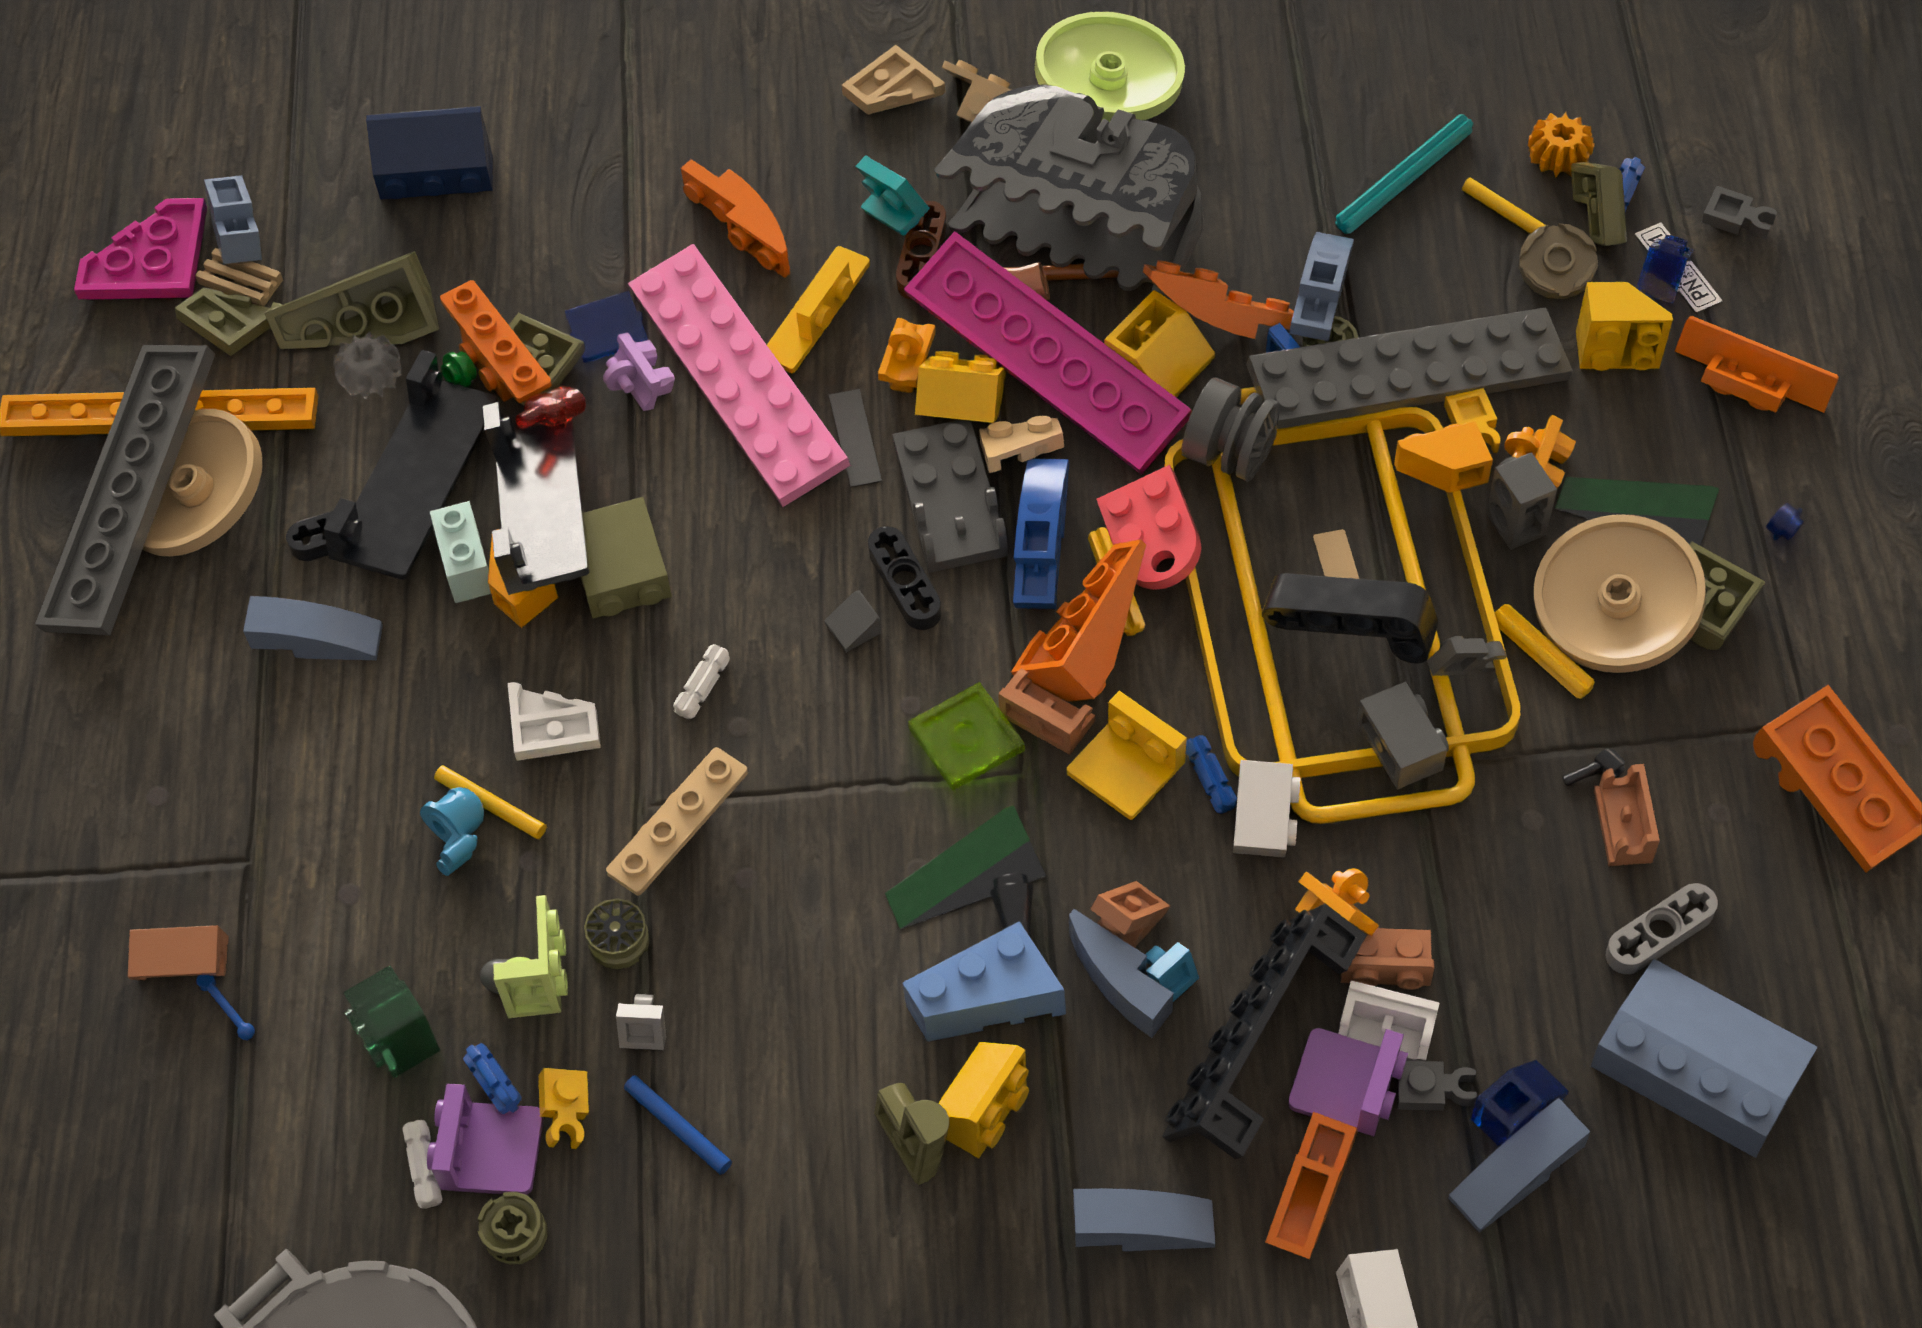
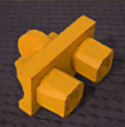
M897 318L878 371V380L889 382L892 390L906 393L913 392L914 387L917 388L919 366L927 359L936 333L935 325H916L905 319Z
M1552 415L1544 429H1537L1534 432L1532 428L1524 427L1521 432L1510 433L1506 438L1504 447L1508 454L1516 458L1532 452L1555 487L1558 488L1565 472L1548 463L1549 458L1563 464L1571 455L1576 441L1559 431L1563 420Z
M1355 868L1349 869L1344 873L1336 871L1331 878L1332 882L1335 883L1333 888L1325 883H1321L1307 871L1298 882L1308 890L1295 908L1296 911L1299 913L1303 910L1310 911L1326 904L1358 929L1371 936L1379 925L1353 905L1357 902L1364 904L1370 897L1366 891L1368 877L1362 871Z

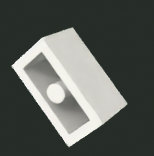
M1250 760L1240 761L1233 853L1285 857L1287 845L1295 846L1297 820L1289 819L1290 803H1299L1300 777H1292L1293 764Z

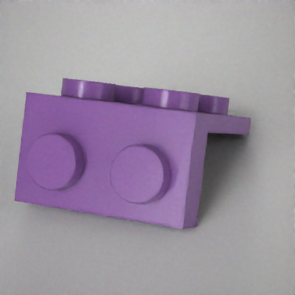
M1321 1028L1313 1029L1310 1032L1289 1096L1288 1105L1290 1109L1310 1117L1313 1112L1354 1126L1358 1129V1132L1375 1136L1379 1119L1388 1120L1393 1107L1396 1093L1388 1091L1392 1077L1401 1079L1407 1061L1408 1053L1400 1051L1404 1034L1386 1029L1381 1047Z
M447 1084L444 1100L439 1099L436 1103L435 1126L439 1127L436 1142H431L428 1147L427 1168L432 1170L441 1190L492 1194L519 1192L527 1195L533 1189L544 1117H540L539 1108L533 1106H519V1109L514 1113L509 1111L501 1114L493 1104L472 1103L465 1085Z

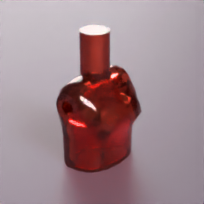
M567 386L553 388L528 398L524 405L525 411L516 416V423L521 429H526L538 422L550 428L564 429L571 419L585 411V398L575 388Z

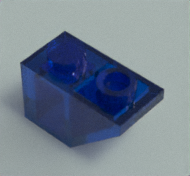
M1665 235L1664 239L1657 238L1649 247L1636 289L1646 296L1674 303L1678 297L1695 249L1687 247L1688 241L1680 237Z
M1537 1060L1509 1069L1476 1099L1471 1120L1500 1147L1557 1098H1560L1562 1101L1569 1094V1090Z

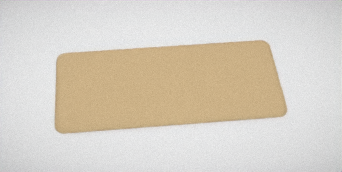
M1345 530L1325 532L1313 536L1324 576L1359 579Z

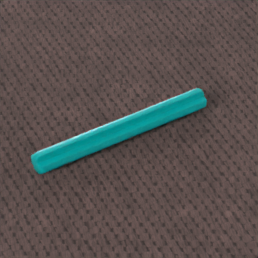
M1464 114L1457 115L1336 216V227L1342 230L1344 234L1352 233L1470 135L1474 125L1472 120L1468 119Z

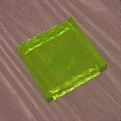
M980 682L908 721L909 730L952 790L961 787L1025 751V743Z

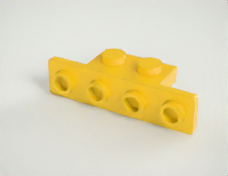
M837 246L767 344L785 371L789 373L796 372L869 268L870 260L868 257L841 246Z

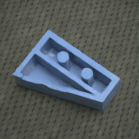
M1020 921L902 983L906 1007L927 1041L983 1031V1026L1009 1021L1011 1025L1024 1023V1018L1049 1013L1052 1014V1017L1066 1014L1064 988Z

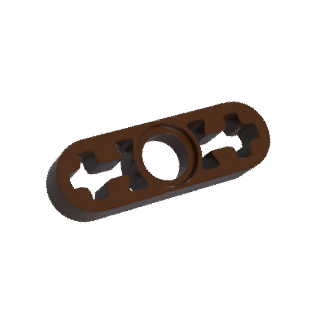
M924 201L930 209L905 236L896 270V284L899 294L907 299L911 298L907 296L904 288L912 280L913 268L920 271L943 244L947 228L946 210L943 205L936 201ZM928 217L933 218L929 227L930 232L924 230V222L928 220ZM920 244L928 245L932 248L925 255H916L911 251L913 247Z

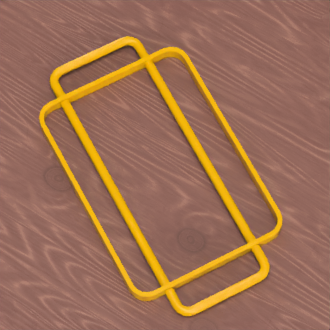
M1254 387L1241 389L1240 405L1246 401L1249 395L1254 392L1256 393ZM1400 407L1383 412L1277 429L1273 446L1368 433L1406 581L1421 586L1426 590L1383 430L1410 427L1422 430L1424 433H1430L1443 429L1438 418L1429 411L1418 407ZM1183 439L1171 446L1165 456V467L1170 465L1173 471L1179 462L1187 459L1182 455ZM1221 453L1214 464H1212V469L1280 760L1274 763L1293 764L1292 777H1300L1299 803H1290L1293 811L1301 819L1310 823L1326 824L1449 806L1465 800L1475 786V772L1470 754L1491 751L1505 746L1513 739L1518 728L1521 716L1520 702L1507 657L1502 660H1493L1509 722L1502 728L1493 731L1464 735L1449 675L1433 676L1431 673L1447 733L1446 739L1449 750L1446 757L1453 756L1458 775V782L1454 787L1323 807L1313 806L1307 801L1301 778L1381 767L1383 765L1372 748L1296 759L1231 476L1221 471L1223 454ZM1461 491L1446 492L1487 641H1500L1504 648ZM1194 568L1186 577V583L1225 760L1230 770L1239 777L1240 761L1245 759L1238 753L1234 745L1197 573ZM1437 631L1434 637L1429 658L1432 657L1440 649V641Z

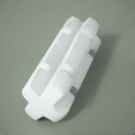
M716 644L708 647L703 655L705 661L698 663L683 687L686 691L681 692L673 703L676 714L686 719L695 717L701 707L698 703L705 701L720 677L718 672H722L730 660L729 652L725 648Z
M425 1120L408 1122L403 1126L404 1140L407 1143L406 1151L412 1182H414L416 1202L422 1209L438 1206L442 1202L441 1190L432 1170L427 1168V1152L431 1141L429 1127Z

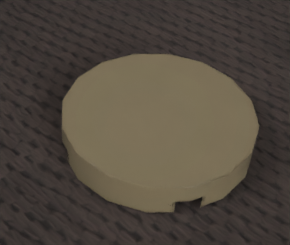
M1559 223L1558 226L1548 227L1549 225L1539 227L1527 237L1520 251L1519 270L1524 282L1534 292L1546 298L1566 299L1580 294L1586 289L1587 282H1592L1598 268L1596 247L1593 240L1583 230L1570 224Z

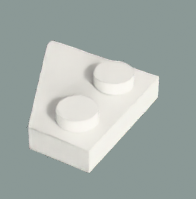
M508 683L513 746L517 761L601 748L595 703L580 699H565L561 694L544 691L542 695L523 690L522 685L519 683Z

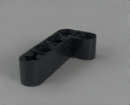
M1288 573L1278 574L1273 578L1262 611L1263 619L1271 626L1280 629L1387 638L1392 653L1400 660L1413 664L1426 662L1429 658L1439 624L1429 593L1416 584Z

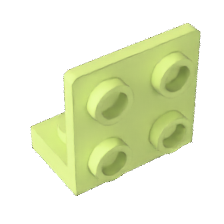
M546 895L536 896L539 959L531 960L526 957H515L507 960L505 963L493 964L494 982L508 1018L561 1013V996L568 995L566 970L562 969L560 957L566 956L565 933L563 929L560 930L557 909L550 910Z

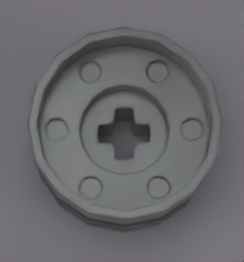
M1214 377L1203 388L1190 415L1184 433L1182 455L1187 459L1209 467L1223 453L1221 471L1230 475L1236 469V477L1249 482L1259 471L1273 446L1281 405L1278 401L1270 398L1262 404V397L1254 392L1248 396L1240 407L1241 388Z

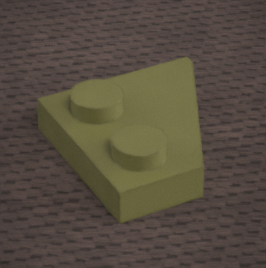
M202 288L176 306L175 312L176 318L232 356L271 328L264 313L282 304L273 302L271 308L252 304L251 297L238 294L227 295L222 291Z

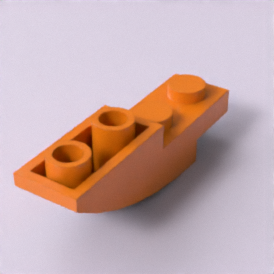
M692 159L681 167L684 193L692 202L701 203L711 210L717 219L727 222L728 239L732 245L740 251L745 250L750 253L767 270L773 269L786 278L790 274L784 236L775 216L760 195L744 179L730 169L718 178Z
M1158 260L1156 266L1144 264L1143 273L1157 288L1178 306L1214 327L1252 339L1256 337L1259 324L1275 326L1281 323L1285 329L1290 330L1294 311L1289 308V302L1274 298H1267L1266 304L1251 301L1252 295L1238 291H1229V295L1226 296L1228 285L1221 279H1218V272L1195 268L1193 274L1180 271L1181 265L1168 261Z

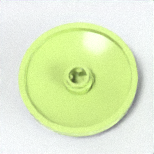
M1114 12L1083 13L1056 23L1041 38L1035 59V74L1039 85L1058 86L1073 93H1082L1090 96L1097 106L1104 108L1102 120L1106 119L1109 122L1118 109L1135 114L1136 119L1143 121L1161 114L1178 98L1185 73L1182 53L1176 43L1165 32L1145 20Z

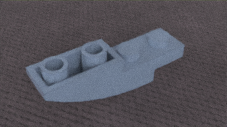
M1321 232L1315 233L1302 274L1289 334L1329 341L1354 239Z

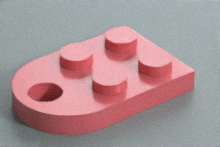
M1170 465L1096 499L1113 545L1140 539L1146 544L1136 582L1138 586L1153 590L1165 589L1178 584L1193 571L1201 554V540L1175 472ZM1167 558L1175 559L1171 569L1166 572H1156L1157 566L1162 560Z

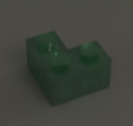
M391 965L343 992L350 1006L349 1009L344 1011V1014L354 1032L361 1037L365 1044L364 1047L377 1069L386 1065L392 1077L395 1078L441 1051L423 1010L404 980H399Z

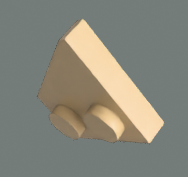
M897 45L842 84L843 95L868 115L942 96L946 93L944 81Z
M1035 416L1030 418L1028 422L1016 424L999 421L991 423L987 428L979 429L980 444L989 473L1001 470L1000 460L1018 455V461L1024 462L1040 454L1064 448L1063 431L1058 418L1051 419L1048 416Z

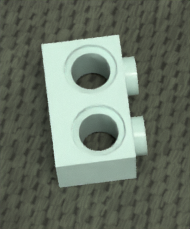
M470 501L429 511L455 603L491 594L488 585L489 568Z

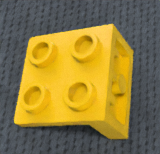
M1118 691L1108 702V724L1068 765L1067 775L1126 818L1133 820L1185 764L1187 737L1124 693Z

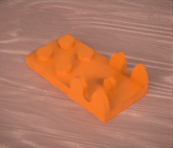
M1829 685L1763 726L1755 735L1753 746L1757 757L1766 760L1775 757L1781 764L1782 770L1778 773L1779 785L1789 792L1801 789L1865 873L1922 836V802Z

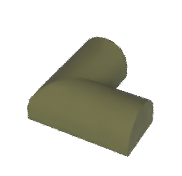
M1590 162L1572 163L1573 200L1587 204L1590 238L1595 244L1603 246L1627 242L1623 175L1621 170L1613 166Z
M518 312L509 326L547 373L552 383L550 388L521 404L533 410H541L584 354L585 343Z
M1691 542L1689 545L1696 553L1704 572L1706 593L1703 616L1691 639L1703 648L1717 650L1724 644L1761 592L1765 581L1700 545Z
M896 1083L879 1090L874 1114L914 1182L919 1186L934 1177L940 1167L949 1128L947 1111L940 1104L931 1100L916 1101L904 1083Z

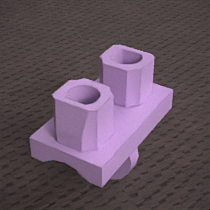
M629 333L619 334L617 336L619 349L606 362L608 369L604 373L603 381L610 390L623 389L625 393L631 392L643 411L654 409L657 396L672 391L675 377L669 367L658 369L651 367L655 366L657 353L650 340L635 343Z

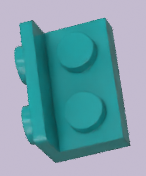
M865 155L855 166L865 178L862 181L863 186L871 193L869 198L861 205V208L865 213L899 234L906 235L930 209L907 179Z

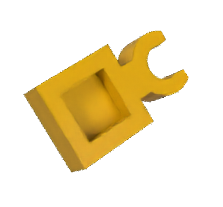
M1484 388L1446 396L1444 407L1451 424H1465L1475 421L1484 441L1491 446L1493 453H1497L1500 446V436L1494 430L1497 417Z
M543 1068L540 1072V1117H549L553 1121L546 1132L548 1147H554L558 1143L559 1131L569 1134L571 1149H577L582 1143L584 1129L578 1120H584L589 1113L587 1071Z

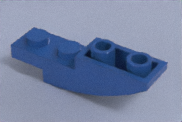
M1030 459L1027 462L1020 497L1014 549L1016 570L1013 604L1015 608L1056 609L1061 538H1064L1069 475L1068 459Z

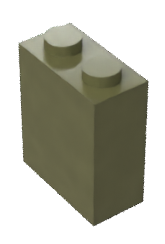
M644 497L583 513L590 573L581 576L592 618L613 616L622 610L641 605H653L662 599L672 597L668 575Z

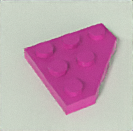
M204 198L165 199L154 207L156 212L140 224L135 220L111 237L113 243L97 254L91 251L80 259L74 288L78 300L191 297L194 292L195 275L198 268L207 214V205Z

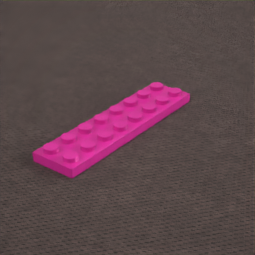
M955 231L904 288L907 296L984 355L994 358L997 361V365L1004 367L1005 371L1141 475L1190 418L1191 408Z

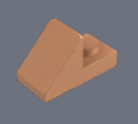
M1135 881L1099 894L1090 910L1101 917L1097 924L1135 948L1167 913L1170 905Z

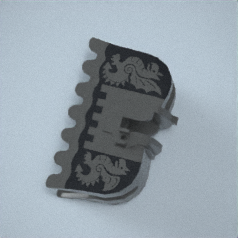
M1041 84L1016 88L994 97L978 113L959 141L936 166L934 171L938 178L947 180L955 178L965 170L972 172L970 182L974 189L960 210L949 221L948 225L951 231L964 233L977 224H983L985 226L983 236L989 244H999L1008 236L1014 235L1018 237L1016 242L1017 250L1024 256L1033 255L1042 247L1051 248L1050 260L1054 266L1065 267L1075 259L1081 258L1085 260L1083 269L1088 278H1102L1108 271L1117 270L1119 272L1117 278L1119 287L1125 291H1132L1144 282L1152 283L1143 273L1144 264L1156 266L1158 260L1168 261L1181 265L1180 271H1184L1203 232L1204 211L1201 192L1198 188L1195 153L1188 140L1174 129L1161 124L1136 119L1135 114L1119 109L1110 122L1106 119L1102 120L1104 108L1097 106L1090 96L1082 93H1073L1058 86ZM1153 284L1152 291L1155 290L1163 296H1165L1166 298L1170 299L1166 294H1164L1159 288H1157Z

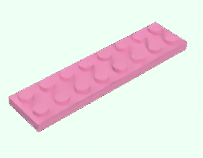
M694 244L628 283L636 299L782 507L851 466L846 454Z

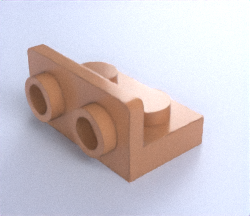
M1377 928L1372 936L1364 932L1367 936L1346 972L1341 973V983H1350L1352 980L1371 986L1378 984L1397 985L1402 989L1408 990L1430 986L1434 972V960L1431 955V930Z

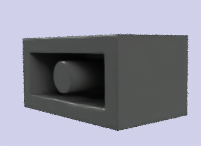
M1406 681L1360 700L1357 723L1397 790L1443 771L1446 754L1449 750L1448 741L1440 728L1433 727L1428 718V711L1424 700L1419 694H1413Z

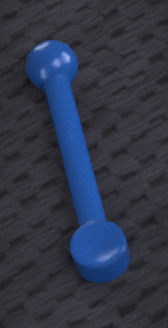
M198 975L196 979L197 985L202 991H208L238 1028V1037L242 1040L251 1039L255 1034L254 1026L242 1020L215 986L216 980L214 976Z

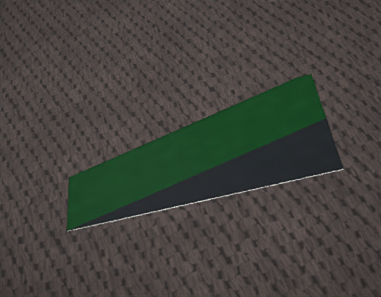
M1566 477L1555 509L1587 519L1623 514L1646 517L1668 526L1683 537L1688 544L1694 542L1701 545L1719 488L1705 485Z
M1014 805L1003 809L885 892V895L899 928L903 929L990 897V891L994 888L993 880L999 876L1015 873L1025 874L1028 877V882H1031L1046 875Z

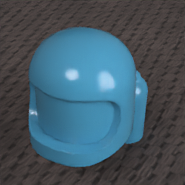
M462 787L450 789L437 803L429 801L420 809V816L425 824L446 843L440 854L441 859L436 863L440 872L445 876H449L472 857L473 851L477 846V835L471 834L478 829L484 818V808L479 797L471 790Z

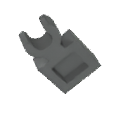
M1716 186L1704 211L1701 223L1736 235L1739 234L1741 228H1745L1754 237L1767 239L1771 226L1761 222L1773 225L1777 211L1767 206L1752 207V197Z
M1454 636L1443 641L1440 644V649L1427 660L1433 676L1466 675L1471 669H1478L1479 672L1492 671L1495 668L1492 661L1505 659L1507 655L1500 641L1485 643L1483 638L1464 639L1463 636Z
M1407 1060L1401 1079H1397V1109L1443 1111L1445 1099H1451L1460 1106H1472L1476 1102L1477 1092L1463 1091L1458 1084L1474 1082L1476 1070L1462 1067L1455 1070L1452 1074H1444L1443 1061Z

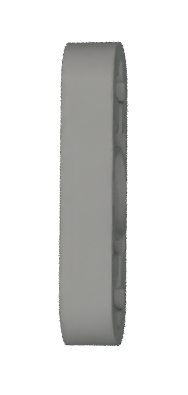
M1693 883L1686 885L1616 931L1611 936L1605 956L1609 966L1621 974H1634L1649 965L1653 959H1658L1709 925L1718 906L1715 893L1703 884ZM1689 901L1693 904L1699 902L1704 904L1702 912L1695 908L1685 915L1684 920L1680 916L1685 912ZM1655 920L1667 921L1673 927L1674 934L1667 938L1658 937L1652 933L1649 924ZM1641 937L1643 943L1637 947L1634 958L1630 954H1625L1624 956L1619 954L1621 945L1623 948L1629 949L1636 945Z

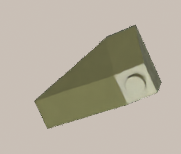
M415 251L264 313L280 349L318 348L335 345L364 346L381 343L403 344L439 330L431 288Z

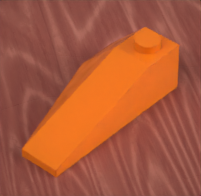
M1141 539L1114 544L1083 580V586L1086 589L1069 603L1064 602L1056 612L1061 618L1047 634L1039 630L1029 642L1011 673L1015 675L1022 668L1029 672L1027 677L1032 680V683L1067 702L1095 699L1104 690L1106 679L1116 662L1146 544Z

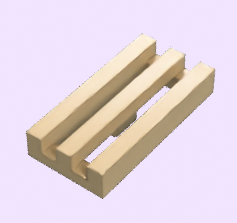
M217 248L211 253L213 259H207L204 262L205 270H199L195 275L200 285L222 291L227 295L238 294L251 297L252 304L263 307L283 281L279 271L252 261L223 264L219 249ZM215 273H217L219 275L233 279L235 283L216 277L214 275ZM248 285H249V286H251V287L260 289V290H262L263 292H262V293H259V292H257V291L251 290V289L246 288V287H243V286H248Z

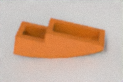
M1316 1112L1312 1113L1265 1243L1310 1260L1357 1136L1358 1129L1356 1127Z

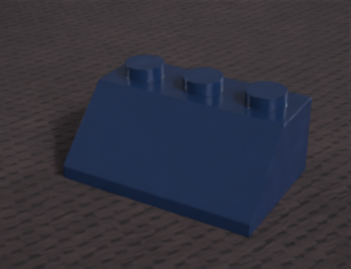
M481 106L366 115L372 172L380 200L493 191V154Z

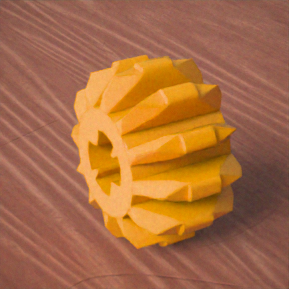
M1566 112L1561 118H1557L1550 113L1546 120H1538L1528 140L1531 163L1539 164L1541 173L1552 170L1555 177H1557L1560 172L1564 171L1572 177V163L1588 162L1590 155L1593 153L1594 143L1591 137V126L1582 125L1581 117L1573 120L1569 119Z

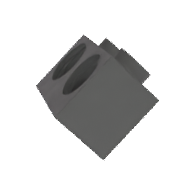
M1532 452L1519 458L1510 457L1495 467L1486 514L1510 550L1547 534L1557 488Z

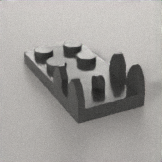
M956 420L892 434L895 452L928 573L1008 556L1004 519H999L996 492L994 487L990 488L972 422L970 420Z

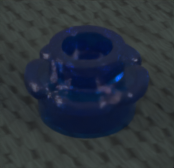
M1787 502L1774 514L1766 525V529L1774 534V540H1778L1781 536L1790 540L1804 524V521L1799 518L1803 511L1802 508L1795 509Z

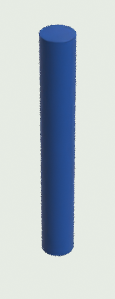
M632 1076L625 1083L624 1089L719 1175L724 1174L730 1168L732 1161L638 1076Z

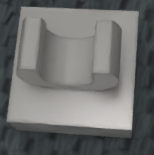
M636 994L634 1004H618L616 1022L619 1048L664 1050L666 1041L663 1006L653 1005L654 995Z

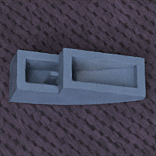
M242 175L204 179L212 224L223 264L262 260L259 231L253 217L252 202Z
M250 596L243 632L251 649L292 650L295 658L377 660L383 624L380 620L333 606L276 597Z
M1073 909L1069 914V936L1090 978L1107 1000L1129 1022L1153 1038L1172 1013L1173 992L1146 975L1147 956Z
M1557 1098L1485 1159L1449 1194L1448 1199L1480 1233L1546 1182L1552 1171L1585 1147L1590 1131L1561 1099Z
M1073 1189L1076 1247L1122 1245V1251L1215 1247L1212 1200L1136 1189Z

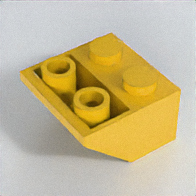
M1587 282L1576 328L1580 369H1596L1600 371L1608 369H1660L1673 321L1672 313L1628 282Z
M1155 290L1104 339L1105 345L1176 398L1215 358V352L1187 311Z
M936 351L935 356H929L918 369L915 415L994 423L999 417L1007 371H1005L1004 367L997 365V361L994 358H989L987 355H975L974 360L959 359V353Z
M979 1042L938 1103L947 1111L949 1116L946 1140L977 1158H980L987 1146L993 1148L998 1143L1005 1129L1003 1121L1011 1109L1017 1112L1021 1108L1029 1093L1026 1081L1029 1070L1026 1068L1025 1049L1018 1045Z

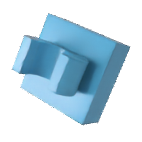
M1178 942L1167 952L1158 946H1154L1145 954L1147 956V963L1151 965L1146 970L1148 977L1173 992V1002L1199 979L1190 950Z

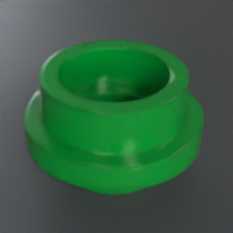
M463 351L458 353L449 352L443 356L441 372L445 381L469 387L471 381L475 380L477 376L476 368L471 358Z

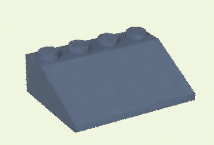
M1653 959L1618 1010L1599 1042L1591 1067L1756 1158L1814 1055L1817 1046Z

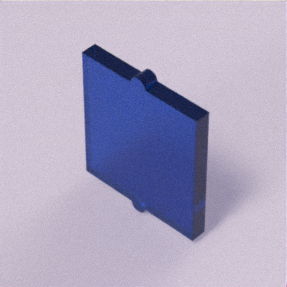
M629 291L564 311L572 331L570 336L585 343V352L582 355L584 363L617 353L619 349L617 336L619 334L629 333L635 343L648 340L641 322L643 320L642 312L636 310Z

